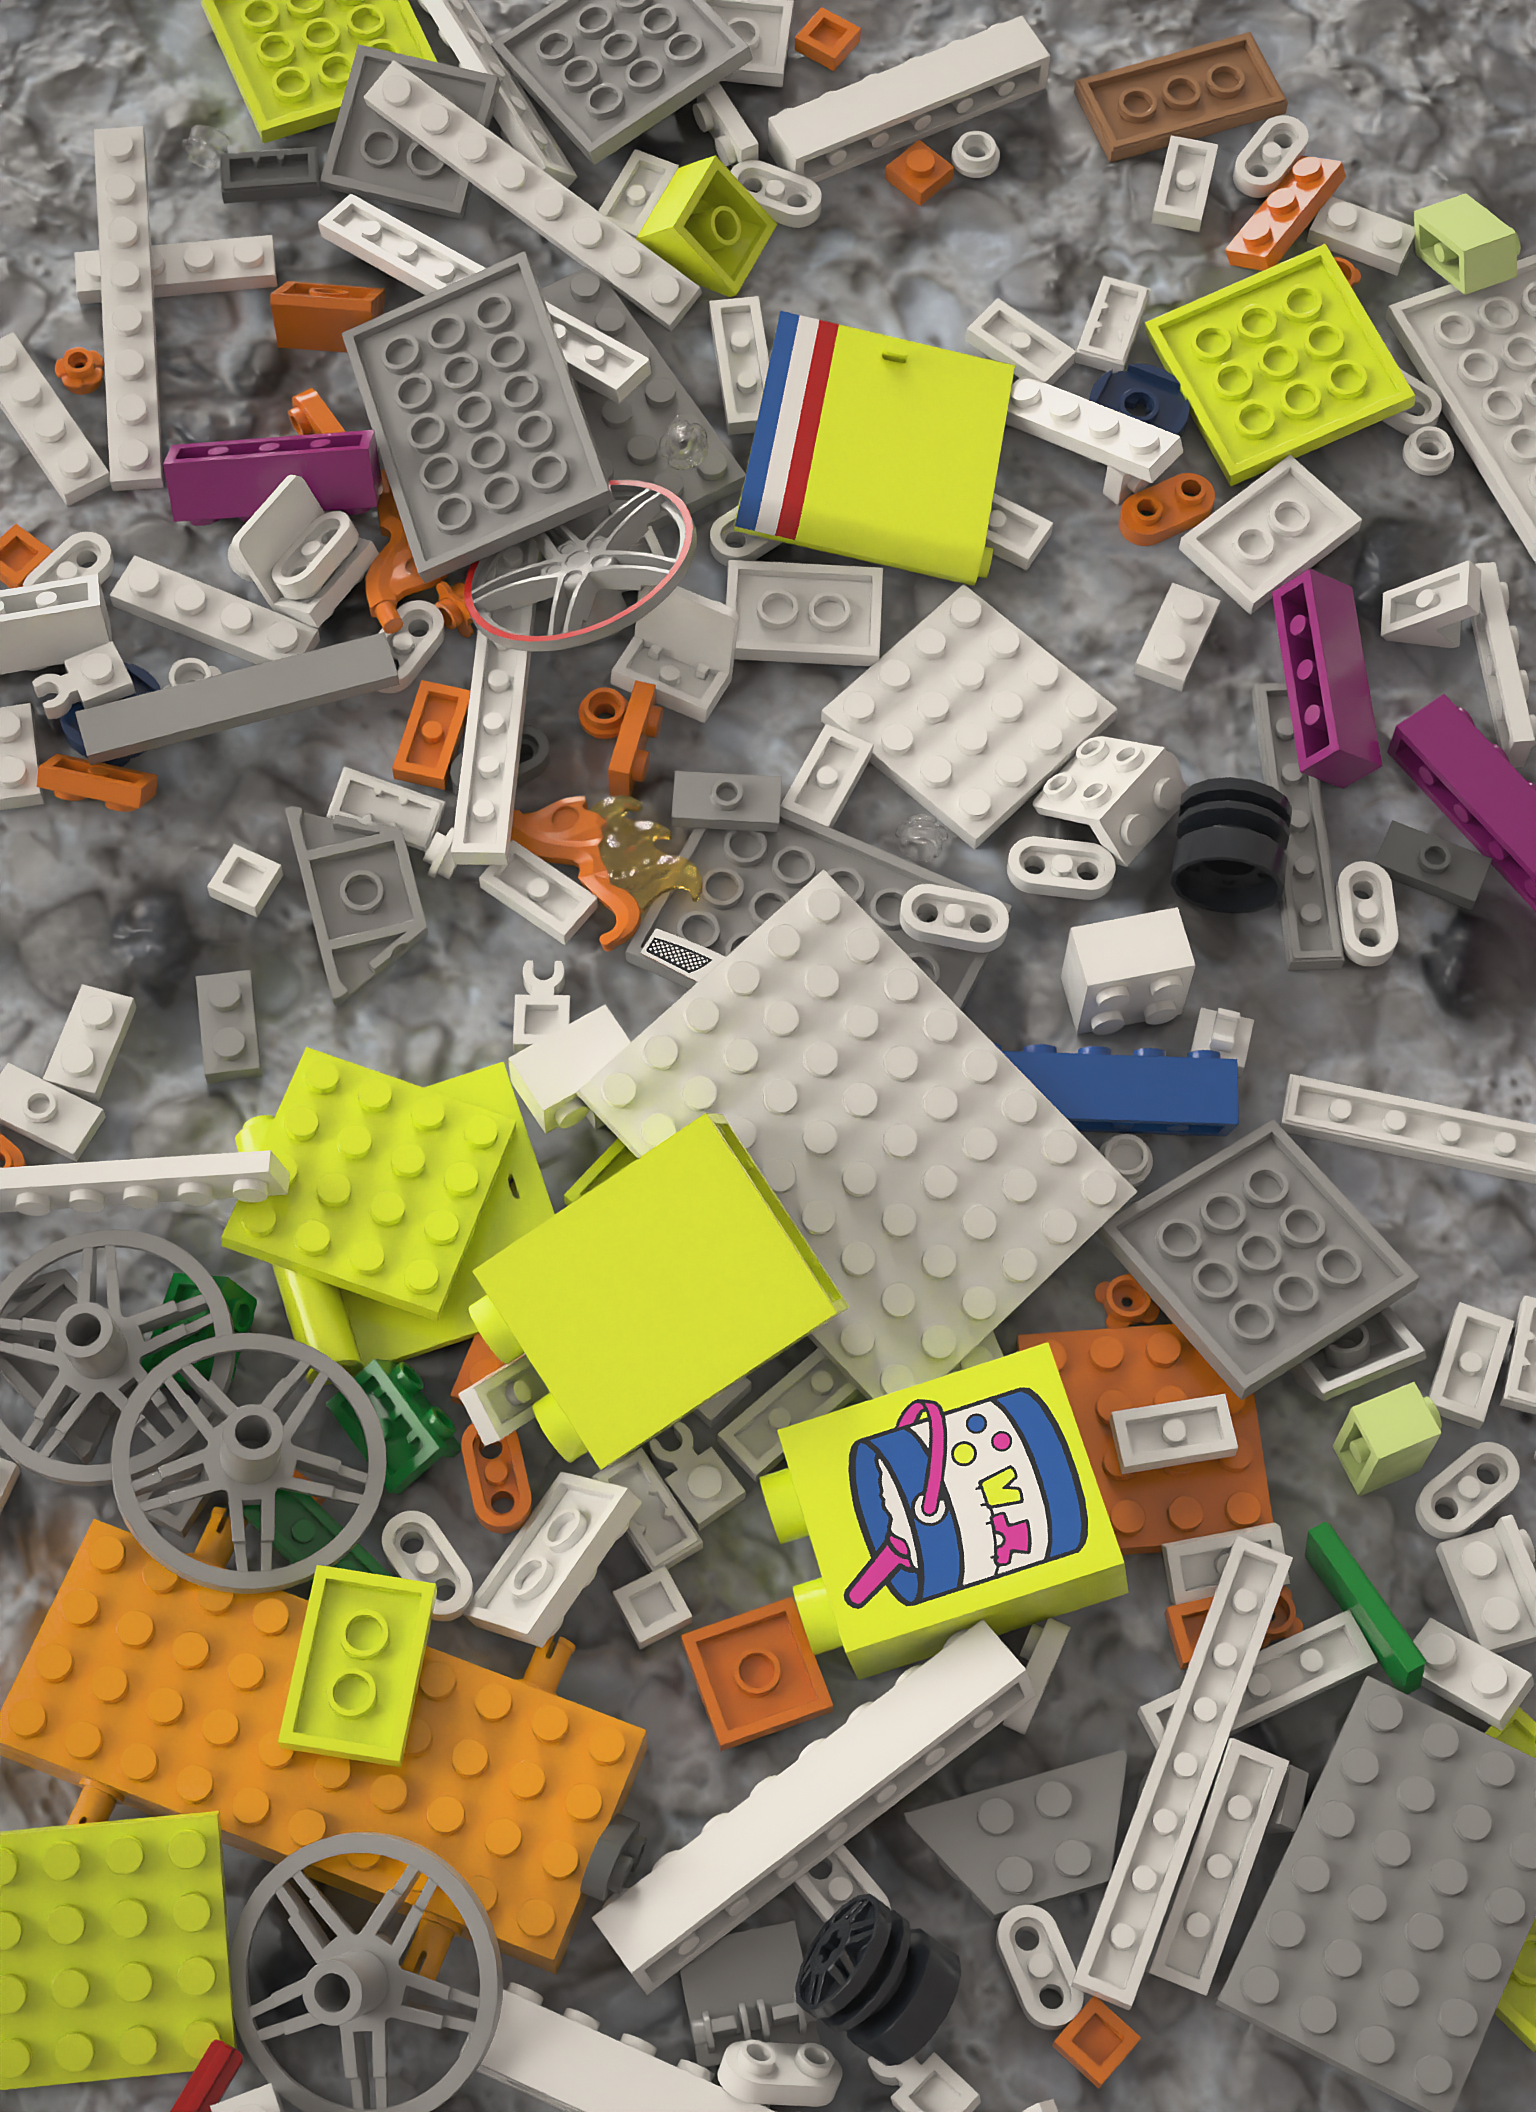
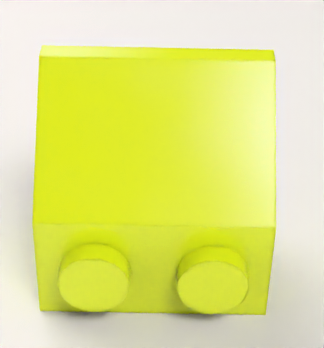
M715 155L677 169L636 237V240L695 284L725 296L733 297L739 292L778 224Z

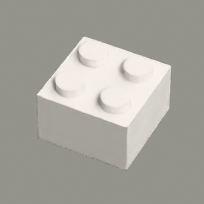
M1178 907L1072 927L1070 929L1061 981L1077 1034L1093 1032L1097 1035H1106L1120 1030L1124 1025L1144 1021L1151 1025L1166 1023L1177 1015L1182 1014L1196 965Z

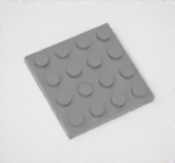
M556 0L491 43V47L521 86L593 165H596L753 60L749 45L705 0Z
M1274 1119L1112 1216L1099 1228L1097 1235L1240 1400L1251 1395L1415 1290L1420 1278Z

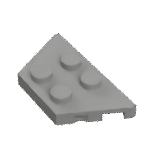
M287 807L285 810L334 1006L344 1003L428 935V928L402 828L379 823L365 825L354 818L335 815L334 819L304 813L303 808Z
M65 1268L39 1275L36 1279L25 1283L8 1303L0 1318L22 1320L23 1317L57 1322L59 1316L68 1307L77 1304L78 1282ZM0 1333V1341L12 1344L19 1343L54 1352L57 1344L56 1341ZM0 1351L1 1375L36 1410L57 1377L59 1368L56 1365ZM71 1392L57 1418L51 1425V1429L54 1432L56 1431L55 1427L79 1397V1394ZM103 1392L99 1393L63 1441L85 1465L93 1460L117 1408Z
M1124 1749L906 1812L903 1815V1822L905 1828L912 1835L916 1834L940 1859L939 1864L953 1879L961 1882L972 1893V1899L992 1920L1003 1917L1009 1910L1020 1905L1041 1906L1108 1886L1111 1878L1127 1755Z

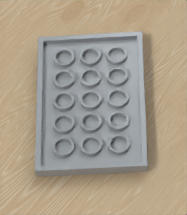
M525 251L342 333L372 430H375L376 443L417 572L425 584L615 501L535 271Z
M585 267L541 288L544 300L549 304L650 359L651 374L619 404L573 379L608 481L635 480L659 485L677 495L688 508L690 515L741 490L746 476L745 472L611 285ZM615 500L563 524L580 540H584L628 500ZM662 510L647 527L652 526L653 531L656 532L675 521L668 513ZM553 528L545 531L556 548L565 543Z
M780 806L779 832L694 828L627 947L625 955L627 962L691 989L697 983L695 980L641 954L642 949L656 928L726 957L823 869L961 1011L966 1005L993 951L977 953L921 942L907 935L900 924L902 899L907 891L917 885L934 884L980 894L984 893ZM1002 902V904L1006 907L1010 918L1012 912V905ZM928 913L918 916L921 921L927 923L936 920L933 915ZM975 924L971 927L977 933L989 931L988 927L983 924Z
M1367 1675L1215 2005L1420 2112H1452L1536 1916V1759Z

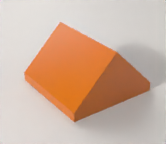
M287 281L270 295L278 348L348 353L342 333L383 315L386 288Z

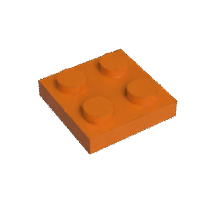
M793 1596L681 1635V1644L720 1752L833 1712V1702L816 1657L810 1647Z

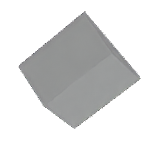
M1388 1306L1297 1364L1290 1371L1298 1386L1322 1401H1326L1426 1359V1351Z

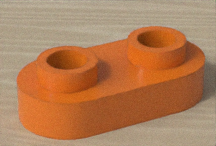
M309 388L292 397L293 408L288 410V415L298 435L346 432L313 388Z
M1195 473L1178 474L1129 496L1123 502L1119 516V530L1126 540L1139 546H1151L1197 526L1211 515L1215 500L1214 488L1206 478ZM1184 493H1191L1196 496L1190 497L1185 495ZM1140 511H1149V512H1151L1153 515H1151V516H1144V515L1140 514L1139 512H1140Z
M472 1423L467 1427L462 1436L461 1450L476 1518L484 1528L491 1532L499 1534L514 1532L525 1524L532 1512L531 1491L518 1434L515 1430L503 1439L489 1444L499 1446L502 1452L494 1459H487L481 1455V1451L486 1446H484ZM507 1498L514 1503V1506L507 1513H498L492 1508L494 1503L499 1499Z

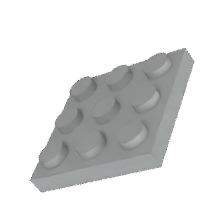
M358 44L320 178L322 187L463 220L473 184L370 108L363 97L391 62L395 60L488 129L501 85L499 77Z

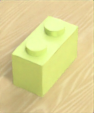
M1466 193L1414 211L1415 255L1464 295L1517 277V256L1520 254L1521 249L1517 232Z
M1415 1382L1351 1407L1333 1444V1448L1358 1497L1419 1472L1442 1434L1440 1430L1442 1427L1441 1417L1434 1402L1428 1396L1422 1397Z

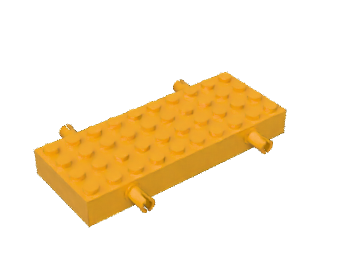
M220 1507L213 1508L211 1518L195 1552L187 1553L186 1555L207 1565L227 1569L226 1566L235 1547L232 1541L230 1515L229 1518L225 1516L226 1509ZM93 1519L0 1710V1756L83 1789L66 1825L108 1821L116 1804H124L155 1817L220 1811L223 1844L274 1864H279L290 1854L306 1845L339 1834L377 1832L405 1838L439 1855L467 1881L477 1894L489 1916L499 1944L500 1953L557 1975L588 1898V1895L580 1892V1887L591 1854L599 1837L617 1813H622L647 1751V1730L559 1697L555 1693L570 1656L576 1648L571 1641L560 1636L556 1645V1642L553 1641L554 1634L542 1648L536 1646L523 1679L516 1680L426 1646L402 1767L280 1748L278 1739L309 1601L282 1590L257 1594H240L202 1587L179 1577L159 1564L142 1548L132 1533ZM244 1519V1528L246 1529L248 1522ZM348 1853L315 1862L303 1869V1872L312 1879L379 1904L388 1889L394 1888L408 1867V1864L378 1854ZM421 1873L399 1908L398 1913L407 1916L411 1907L415 1905L429 1878L424 1873ZM438 1885L424 1910L402 1966H400L404 1970L436 1981L453 1937H462L473 1942L467 1925L457 1907Z

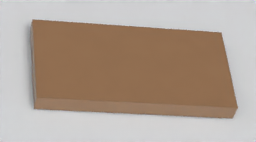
M1251 32L1075 80L1074 93L1109 163L1168 147L1171 135L1197 139L1285 114L1288 106V101Z

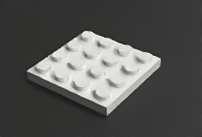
M963 584L884 654L879 661L875 662L830 702L821 712V722L874 744L869 762L975 850L1037 793L1050 778L1055 776L1074 757L1078 747L1083 742L1098 736L1116 719L1118 709Z

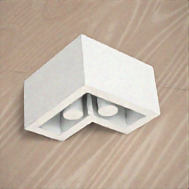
M603 1005L509 1057L511 1083L545 1134L559 1126L561 1128L571 1127L580 1122L585 1116L596 1130L605 1125V1123L577 1095L578 1089L630 1044L631 1041L607 1006Z

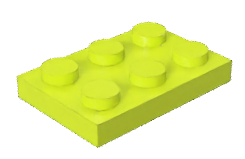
M322 1565L316 1566L278 1739L280 1748L402 1767L438 1591L436 1583Z

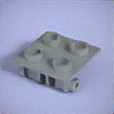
M795 1920L726 1934L679 1970L698 2065L704 2068L720 2066L727 2047L738 2041L759 2040L774 2043L821 2044L816 2023L818 2018L804 2011L796 2003L795 1986L800 1966L803 1962V1956Z

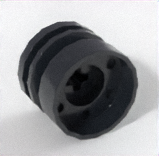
M1235 777L1213 778L1191 785L1182 793L1176 833L1179 841L1175 845L1170 883L1176 894L1192 905L1209 911L1231 914L1256 912L1274 905L1282 898L1285 885L1287 855L1284 851L1287 849L1289 842V827L1292 817V806L1287 797L1274 787L1251 779Z
M872 1894L857 1895L842 1905L832 1915L811 1943L800 1966L795 1986L796 2003L813 2017L820 2018L835 2032L846 2031L847 2038L854 2045L885 2066L900 2065L915 2056L932 2039L947 2017L958 1992L962 1973L960 1958L951 1949L921 1928L910 1930L908 1920L895 1910L890 1911L888 1906Z

